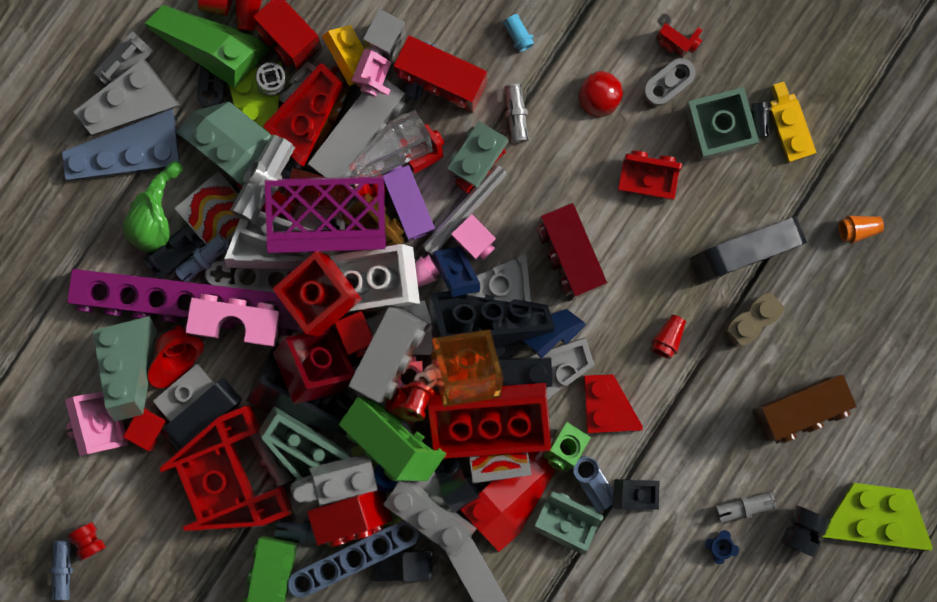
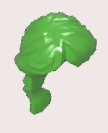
M177 161L170 162L163 171L155 175L146 191L139 193L135 200L130 203V209L122 227L124 237L136 249L143 252L154 253L168 243L170 231L168 221L164 216L161 206V199L166 182L177 177L183 171V166Z

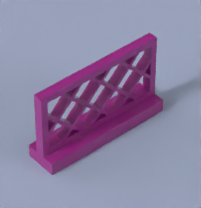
M383 176L265 179L267 253L386 249ZM378 183V195L368 203L358 191L365 184ZM343 184L351 193L339 204L328 192L335 185ZM349 184L359 185L355 189H353ZM306 185H314L321 192L311 205L298 194ZM320 185L329 186L324 190ZM271 186H284L292 195L280 206L271 198ZM290 186L299 187L294 191ZM354 195L366 205L356 218L343 208ZM324 196L337 207L326 219L314 209ZM294 197L307 207L296 220L284 209ZM377 201H378V211L373 207V205H374ZM272 204L277 208V210L273 214ZM370 209L378 217L379 228L366 229L358 221ZM341 210L352 222L345 229L337 230L329 221ZM311 211L322 223L316 230L307 231L299 222ZM280 212L293 223L286 231L273 232L272 221ZM356 224L360 229L351 228ZM326 225V226H327L329 229H331V230H322V229H323V227ZM297 226L301 231L292 230Z

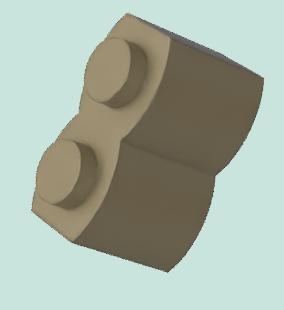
M772 293L764 294L753 300L746 308L745 313L731 319L725 326L723 333L735 347L749 344L759 336L763 327L773 324L781 317L785 307Z

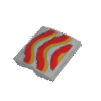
M219 171L175 207L176 211L205 244H208L218 234H221L222 238L224 237L227 241L231 240L240 221V218L230 211L239 194Z
M528 452L469 457L473 483L531 475Z

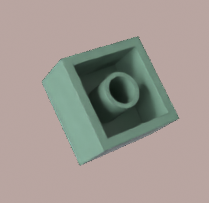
M744 87L691 100L684 107L699 162L754 148L759 143Z

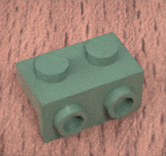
M478 121L475 127H471L467 131L461 149L459 151L456 150L450 157L447 169L452 176L459 177L478 189L509 140Z
M551 491L541 508L532 530L585 555L596 529L603 519V515L597 513L591 506L580 505L572 501L566 494Z

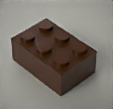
M841 374L830 376L754 408L753 411L765 440L775 441L776 444H783L796 439V432L798 431L809 433L824 427L822 421L827 419L829 422L833 420L838 421L850 416L849 410L856 408L857 405L844 375Z

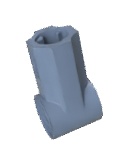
M580 456L576 465L570 471L595 510L599 513L614 504L613 489L601 472L598 463L591 457ZM588 461L592 466V471L588 476L581 477L578 473V466L581 462Z

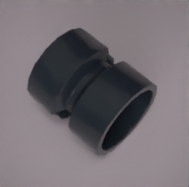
M796 505L790 518L793 525L786 528L780 542L815 558L822 544L819 537L826 534L831 520Z

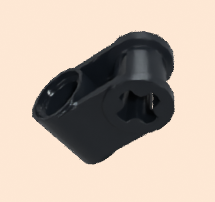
M446 458L440 462L435 473L442 489L441 494L454 513L480 498L472 478L468 473L463 472L456 458Z

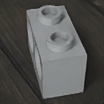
M379 9L363 38L365 49L372 50L392 62L406 36L405 22Z

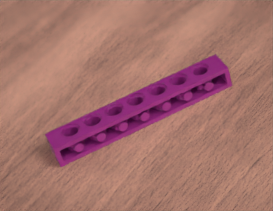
M72 269L67 303L76 305L75 311L93 313L94 307L104 309V314L121 316L122 311L133 312L132 317L144 318L153 314L161 315V321L178 323L179 318L188 319L189 310H181L180 300L184 296L199 299L200 294L217 296V299L223 303H228L229 298L245 300L250 304V307L257 308L258 303L277 306L281 312L278 335L293 336V331L300 332L301 328L274 292ZM99 286H105L107 296L105 299L97 301L94 296L95 290ZM128 289H133L136 293V298L131 304H125L123 301V294ZM162 292L165 301L162 306L154 308L151 298L155 293ZM230 318L222 324L221 328L235 329L236 324L244 325V323L239 318Z

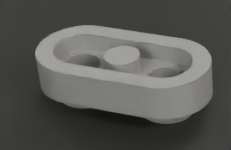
M683 58L672 61L647 82L644 88L646 100L654 106H663L692 83L696 73L694 65L689 60ZM677 70L683 71L685 78L678 79L675 76V72ZM653 89H662L663 95L660 97L655 96Z

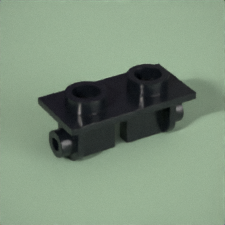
M187 223L169 237L166 246L163 245L156 252L146 255L143 258L144 263L159 279H162L190 257L193 251L201 248L204 242Z

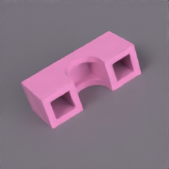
M200 294L199 299L191 298L186 333L219 339L222 324L227 319L239 318L243 321L246 329L244 342L276 347L281 312L275 311V305L258 303L257 308L246 306L245 300L229 298L228 303L217 302V296Z

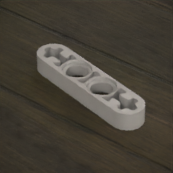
M217 261L211 263L212 266L206 270V279L211 285L274 292L268 283L269 276L274 272H279L285 278L294 269L237 268L234 274L235 285L230 284L231 278L223 277L221 282L217 283V279L212 276V272H217L218 267H222V271L225 273L233 274L232 268L226 267L225 262ZM250 269L255 272L256 279L253 284L246 286L241 283L240 275L244 270Z

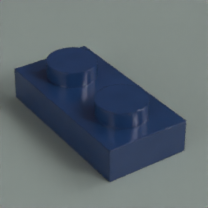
M461 246L434 251L433 260L452 297L480 292V281Z

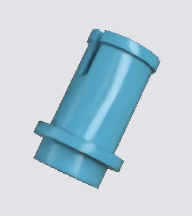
M518 14L512 15L506 21H503L502 24L506 27L515 43L513 45L514 49L524 52L534 45V36L532 34L529 35Z

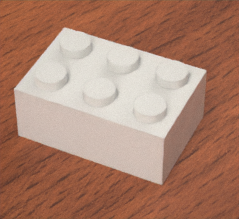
M398 244L386 246V249L363 250L330 256L362 298L344 316L353 315L360 311L367 313L386 310L389 307L399 308L420 304L413 247Z

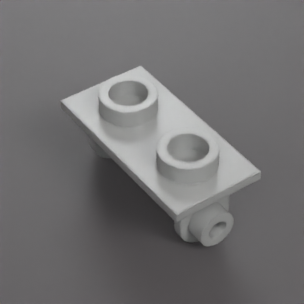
M132 31L94 73L105 85H109L141 59L146 60L154 50Z

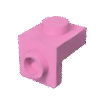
M364 49L352 82L361 86L360 91L372 97H377V94L389 95L391 90L382 84L391 61L372 50Z

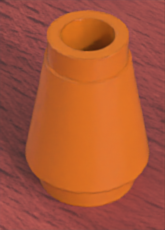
M848 215L845 219L839 221V235L843 242L848 241L853 244L882 233L884 231V223L880 216Z

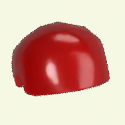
M605 71L591 73L582 83L578 93L581 108L589 115L598 118L611 115L622 100L623 90L621 82L612 73Z

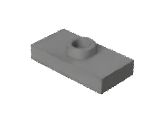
M196 364L153 402L171 422L215 383L200 365Z

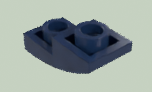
M564 309L551 315L555 326L554 332L523 340L522 343L540 358H543L559 341L567 345L586 326L585 322L569 310Z

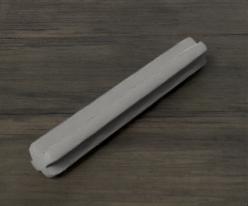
M497 164L492 167L490 173L484 178L478 189L474 187L424 242L422 247L428 254L433 256L434 251L440 250L450 239L451 234L506 177L505 170Z

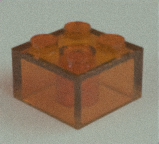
M490 330L432 339L431 361L443 407L501 398L503 376Z

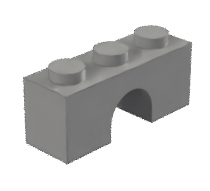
M400 480L384 503V506L456 557L477 528L457 513L448 512L439 507L428 497L429 493L414 482Z

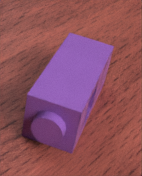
M397 164L386 170L387 174L383 175L384 183L408 241L411 242L435 231L434 224L409 165L403 167L402 164Z

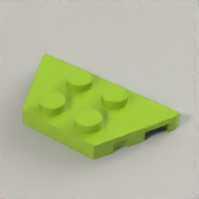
M852 483L844 499L833 512L826 534L820 536L932 551L933 548L912 490Z

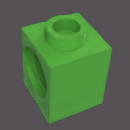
M566 422L558 428L551 440V451H545L543 457L549 460L548 464L553 468L567 472L576 465L591 437ZM561 443L566 444L570 448V456L562 453L560 449Z

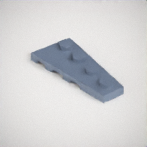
M173 109L63 151L65 180L75 181L165 169L172 161L180 163Z

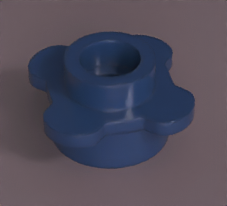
M722 530L715 538H708L705 541V547L711 551L713 561L716 564H723L725 559L737 556L739 553V547L734 545V542L731 540V533L727 530ZM721 544H723L725 547L723 550H720L719 548Z

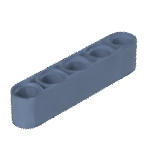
M406 521L398 522L295 572L288 581L289 591L292 595L299 598L312 595L417 544L421 540L423 533ZM405 525L410 526L414 531V537L411 541L404 540L401 535V530ZM378 538H383L388 544V550L384 554L376 550L375 543ZM353 550L359 552L362 557V562L359 566H355L350 562V554ZM327 563L335 567L336 574L333 579L328 578L324 573V567ZM301 576L307 577L310 582L308 591H304L299 587L298 582Z

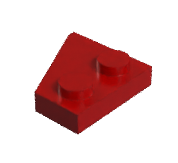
M613 374L584 376L587 433L643 430V425Z

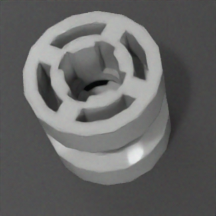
M276 63L263 64L256 74L257 87L266 96H276L284 90L285 73L282 67Z

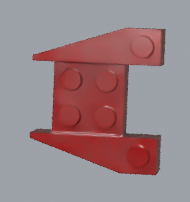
M252 405L241 407L218 417L159 468L161 472L177 468L197 518L196 522L184 526V531L263 526L294 513L284 485L255 497L234 443L259 433L260 425Z

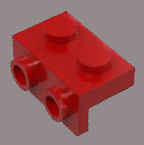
M632 150L631 154H625L623 157L618 191L674 201L682 163L676 162V158L661 155L659 159L648 157L646 152Z

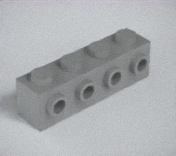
M387 79L384 80L382 85L391 90L389 95L377 94V97H372L362 92L308 163L310 169L323 178L352 177L355 173L352 170L358 161L362 163L372 151L369 146L375 138L380 140L389 129L387 123L393 115L398 117L406 106L404 102L406 99L405 93Z

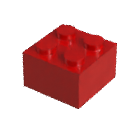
M271 0L253 16L257 24L254 28L258 32L257 35L268 47L272 44L275 46L274 50L278 58L287 67L292 64L298 70L322 48L318 34L285 0Z
M315 251L273 288V291L305 334L318 337L362 300L331 257Z
M377 489L307 511L317 545L328 542L330 547H334L384 530L383 525L393 521L390 509L384 506L387 500L385 492Z

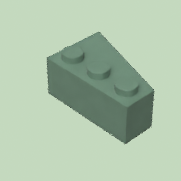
M150 316L93 330L105 408L114 421L143 415L149 383L148 370L153 360L154 339L157 337V329Z

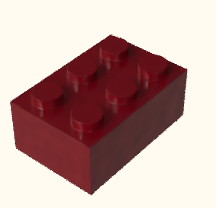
M574 203L542 215L536 232L541 243H547L550 251L547 257L553 271L558 269L561 275L558 283L564 297L569 295L571 301L603 288L608 282Z

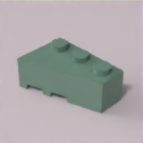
M275 406L258 430L262 440L297 480L311 476L309 468L351 458L345 448ZM317 499L314 500L319 506H321Z

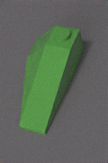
M162 5L145 22V27L233 88H236L270 51V47L248 32Z

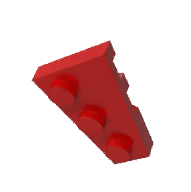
M322 63L318 65L263 125L271 135H277L292 143L295 149L291 156L301 166L305 165L344 85Z

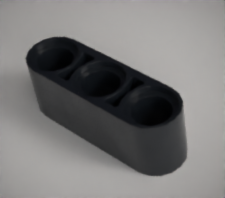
M223 378L168 423L160 433L178 453L218 417L231 412L243 399L227 380Z

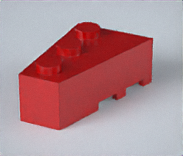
M408 35L394 64V69L398 73L397 77L409 84L415 82L423 86V89L428 93L441 96L454 105L472 113L487 85L486 70Z

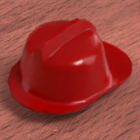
M177 325L173 330L161 335L156 341V358L148 370V380L151 385L157 388H167L187 373L204 350L202 340L186 333V330L181 325Z

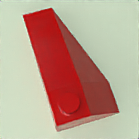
M545 451L528 452L531 475L492 480L479 492L480 498L461 509L498 552L521 533L556 471L555 468L548 464L549 460L543 457Z

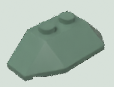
M230 102L195 110L176 132L242 187L245 184L243 178L247 169L254 161L259 159L271 137V134Z

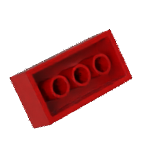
M546 383L453 390L448 394H444L442 391H434V397L429 399L428 409L433 450L437 451L440 448L446 453L444 458L551 451Z

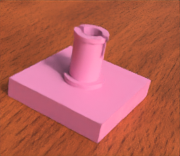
M103 391L65 399L70 417L66 430L73 429V431L67 434L70 438L76 440L79 456L129 445L128 440L123 437L125 434L123 421H114L105 408Z

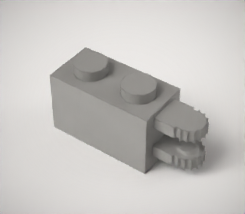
M365 454L309 468L311 476L294 481V483H291L292 486H290V491L297 502L304 503V501L308 502L317 499L320 505L377 490L372 464Z

